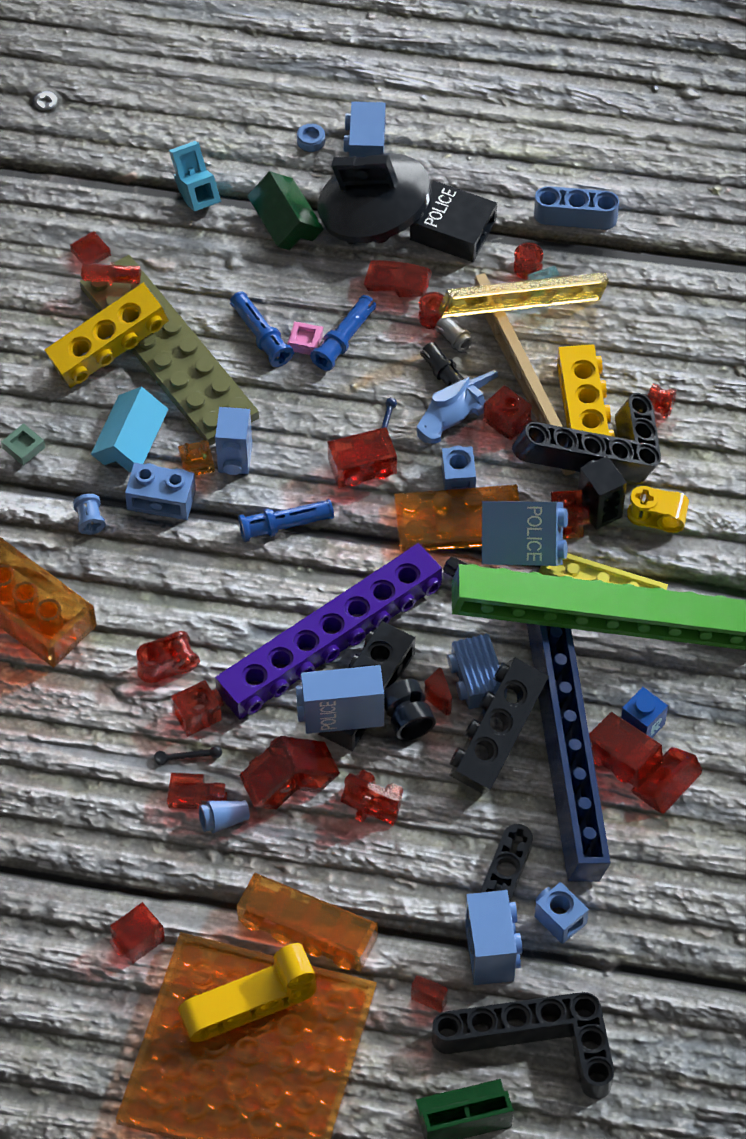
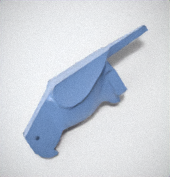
M493 370L471 380L470 377H467L434 393L427 411L417 425V437L424 443L441 442L442 432L447 428L459 424L469 414L475 413L477 416L483 414L486 403L483 393L479 388L498 377V371Z

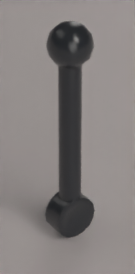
M213 746L209 750L172 754L158 751L155 753L154 759L156 764L164 765L168 760L204 756L219 758L222 755V749L219 746Z

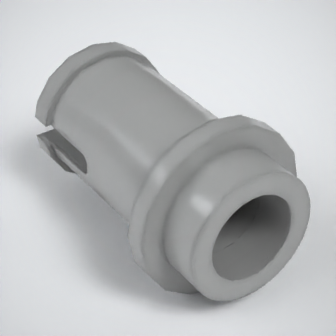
M448 315L442 317L437 322L438 326L435 329L451 343L452 349L462 352L469 348L472 338L468 330H463Z

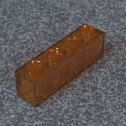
M255 872L237 904L238 921H241L242 925L253 931L260 929L271 934L275 940L284 944H289L290 942L300 943L306 953L315 957L322 955L333 960L337 966L346 970L353 968L361 972L378 938V923Z

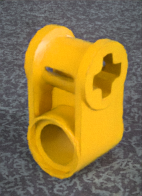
M639 486L632 490L630 495L631 504L627 509V517L631 523L637 526L660 529L669 533H677L684 529L689 506V499L686 495L648 486ZM646 494L645 501H642L643 495ZM640 510L643 511L641 518L639 517Z

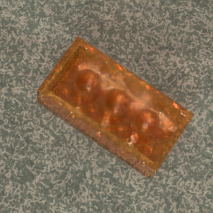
M0 537V628L54 668L97 626L94 606Z

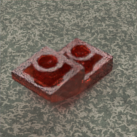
M371 260L364 286L368 291H395L398 297H425L432 271L428 268L409 263Z

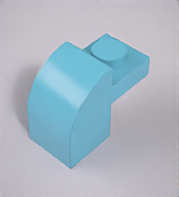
M193 141L169 150L176 173L173 175L188 207L193 211H198L221 202L214 175L206 170L199 143Z

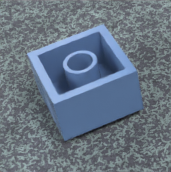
M508 890L466 894L465 929L473 985L512 982L515 978V969L521 968L520 954H522V941L520 933H516L515 923H517V909L515 902H509Z

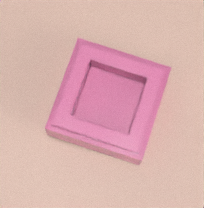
M294 321L287 345H290L296 353L310 355L313 349L320 346L323 327Z

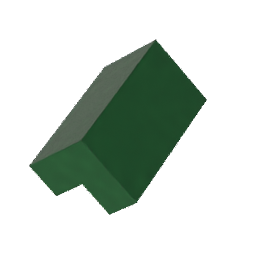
M269 171L247 195L277 247L290 251L300 238L313 242L324 230L293 178Z
M501 1079L416 1099L415 1108L424 1139H465L512 1127L513 1107L508 1091H504Z

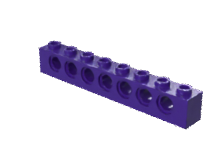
M417 543L215 677L216 693L239 720L247 714L256 713L265 702L273 697L283 695L289 686L301 680V673L314 672L316 668L325 662H332L339 656L341 651L350 645L355 646L359 644L371 630L377 629L382 621L388 624L392 617L400 612H407L414 606L416 601L425 595L430 596L434 594L442 585V567ZM404 581H411L412 583L406 584V583H403V582H404ZM384 597V598H387V599H386V600H378L377 598ZM354 614H361V615H363V616H361V617H354V616H352V615H354ZM328 631H337V633H335V634H329V633H326V632H328ZM306 647L312 648V650L303 651L301 649ZM280 664L286 665L284 668H277L275 666ZM254 681L261 682L259 685L249 684Z

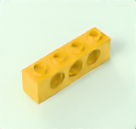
M143 282L44 349V351L71 389L76 384L87 380L91 374L101 367L109 365L126 350L134 348L151 333L159 331L163 325L169 322V319L160 303Z
M594 344L558 347L557 369L567 428L615 437L614 430L608 429V423H611V411L609 405H604L603 398L607 397L606 381L600 380L599 374L603 372L601 356H596Z

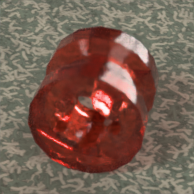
M529 242L523 243L515 249L513 269L519 278L533 280L540 276L543 269L542 261L544 256L541 247Z
M428 292L420 298L418 318L423 327L434 330L438 326L437 322L442 317L448 315L447 298L439 292Z
M653 383L648 398L652 402L654 411L660 413L664 418H669L676 399L677 389L670 388L666 390L661 388L660 384Z

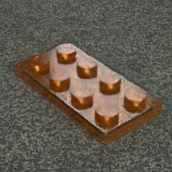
M517 484L394 494L400 552L407 551L417 543L425 550L482 546V501H520Z

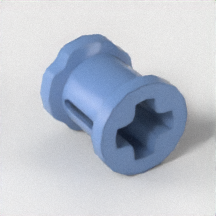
M83 494L73 501V508L78 512L79 523L77 525L81 534H96L101 532L106 526L105 519L100 516V498L95 494Z

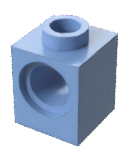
M453 446L442 448L441 469L444 495L475 494L476 471L473 447Z
M560 882L554 888L548 887L538 895L534 917L563 944L587 924L589 909ZM560 907L565 909L567 912L564 914H556L552 911V909Z

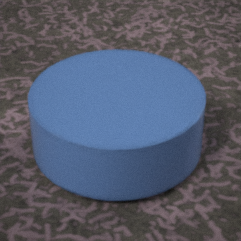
M317 124L301 126L297 131L298 146L307 152L320 150L325 144L324 129Z

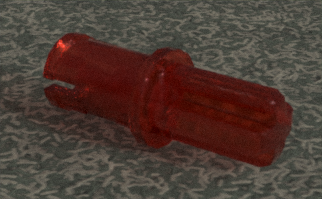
M110 262V265L83 264L81 278L83 281L109 282L110 286H113L114 283L140 285L141 266L115 265L114 262Z

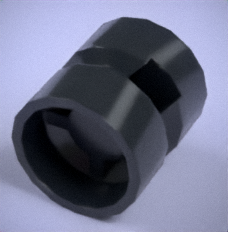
M402 680L384 690V709L387 715L391 717V725L400 740H413L433 729L436 719L430 706L426 703V697L417 680Z

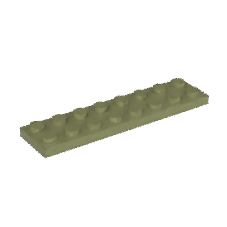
M130 255L80 280L82 291L99 312L144 282L162 306L169 322L163 325L159 331L145 337L130 350L208 446L216 443L215 435L219 407L250 409L251 423L259 419L258 409Z

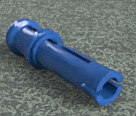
M244 291L235 293L230 299V305L237 311L244 323L255 335L256 345L269 356V363L273 367H281L288 363L293 357V348L283 342L281 333L277 328L270 327Z
M362 295L338 327L325 334L324 342L320 347L313 349L310 357L317 367L325 371L332 370L338 356L348 350V341L372 311L376 309L375 302L368 306L373 301L371 297Z
M326 499V501L276 512L268 508L264 509L263 513L245 517L241 514L238 515V523L243 541L249 542L250 538L266 534L270 537L275 536L278 530L334 519V510L331 500Z

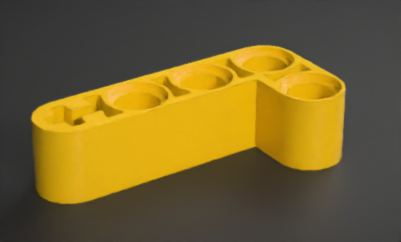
M293 943L279 949L274 954V965L194 996L181 1003L178 1007V1012L192 1042H201L312 997L316 993V975L302 944Z

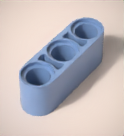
M545 186L536 191L534 218L540 224L606 230L613 228L617 223L619 198L613 192Z

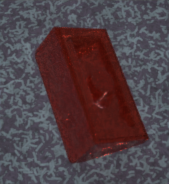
M671 747L631 791L654 810L664 814L701 775V765L695 754Z

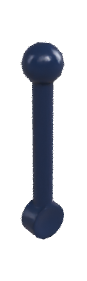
M393 397L388 398L385 402L387 409L378 439L373 442V448L377 452L385 450L384 438L392 410L397 406V401Z

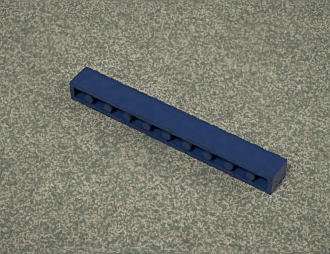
M527 623L533 667L549 676L538 699L567 881L600 882L611 861L572 630L569 628Z

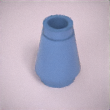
M246 800L206 801V805L199 806V820L204 832L211 831L216 833L250 818Z

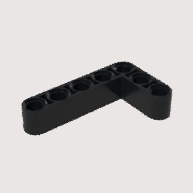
M641 393L631 394L616 412L617 437L531 422L512 444L513 453L521 461L580 472V468L587 462L608 456L625 481L636 483L645 481L661 461L653 405L650 399Z
M589 992L445 1011L438 1014L433 1021L432 1043L434 1048L443 1054L571 1037L583 1093L592 1099H601L606 1097L612 1088L614 1066L599 999ZM584 1009L591 1012L592 1015L590 1017H581L576 1012ZM547 1014H552L556 1016L558 1020L555 1022H547L542 1017ZM512 1019L521 1020L524 1023V1025L520 1027H513L508 1023V1021ZM478 1024H485L490 1029L486 1032H479L473 1027ZM443 1029H451L456 1034L451 1037H445L439 1032ZM587 1041L595 1042L599 1047L597 1049L590 1050L585 1048L583 1046V1043ZM597 1073L603 1075L606 1080L595 1082L589 1076Z

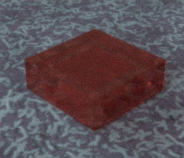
M95 231L70 244L71 252L86 269L111 256L110 248Z
M416 975L411 985V1000L440 1013L443 1012L447 1004L448 989Z

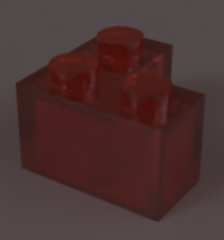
M280 736L272 740L270 746L260 756L252 759L249 762V766L239 776L254 807L278 809L297 790L320 793L340 772L324 741Z

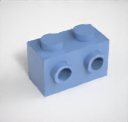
M134 463L125 491L127 510L188 520L196 492L195 474L184 469L163 468L151 463Z

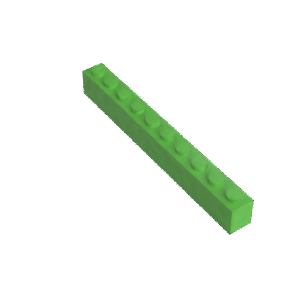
M459 564L452 579V614L746 650V600L727 598L722 595H701L690 591L677 592L663 588L637 587L632 584L605 583L601 580L574 579L570 576L542 575L538 572H518L507 568H486L475 564Z

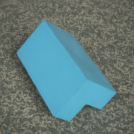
M142 386L118 395L91 455L103 465L116 461L129 473L132 472L134 463H144L168 408Z

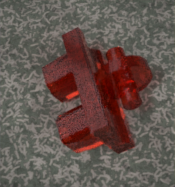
M365 770L360 771L357 775L349 773L344 781L345 788L340 802L357 810L355 819L359 822H364L369 815L393 826L398 819L403 788L393 783L388 784L386 788L380 787L375 784L376 778L374 775Z

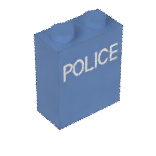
M482 501V564L563 565V559L567 558L568 552L567 541L563 540V527H567L568 511L566 508H563V502Z
M381 665L301 673L302 686H295L298 722L305 721L306 734L384 726V689Z

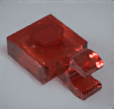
M171 773L167 798L168 808L199 809L202 801H227L226 785L218 782L205 783L204 774Z

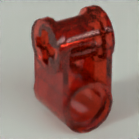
M178 631L164 638L142 644L136 653L137 674L139 678L146 683H156L168 677L187 673L195 669L200 663V658L198 654L193 653L190 647L188 633ZM154 661V662H156V663H154V664H147L146 662Z

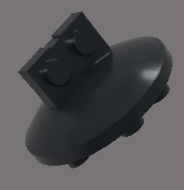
M383 153L367 157H334L331 167L335 175L332 176L321 191L318 200V214L324 228L332 236L346 241L348 244L384 243L390 237L404 231L415 221L423 217L431 198V182L422 164L406 155Z

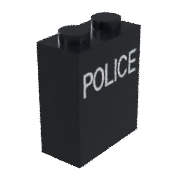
M433 180L431 183V198L423 217L409 226L410 240L474 263L496 222L497 202Z

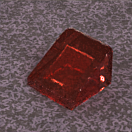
M439 667L425 680L424 695L429 703L443 714L449 716L452 711V696L443 670Z

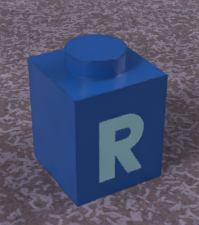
M642 687L622 707L619 727L645 746L665 725L668 705Z

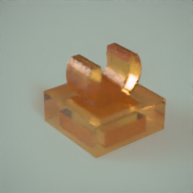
M200 440V442L185 443L178 446L184 470L195 475L215 472L208 440Z

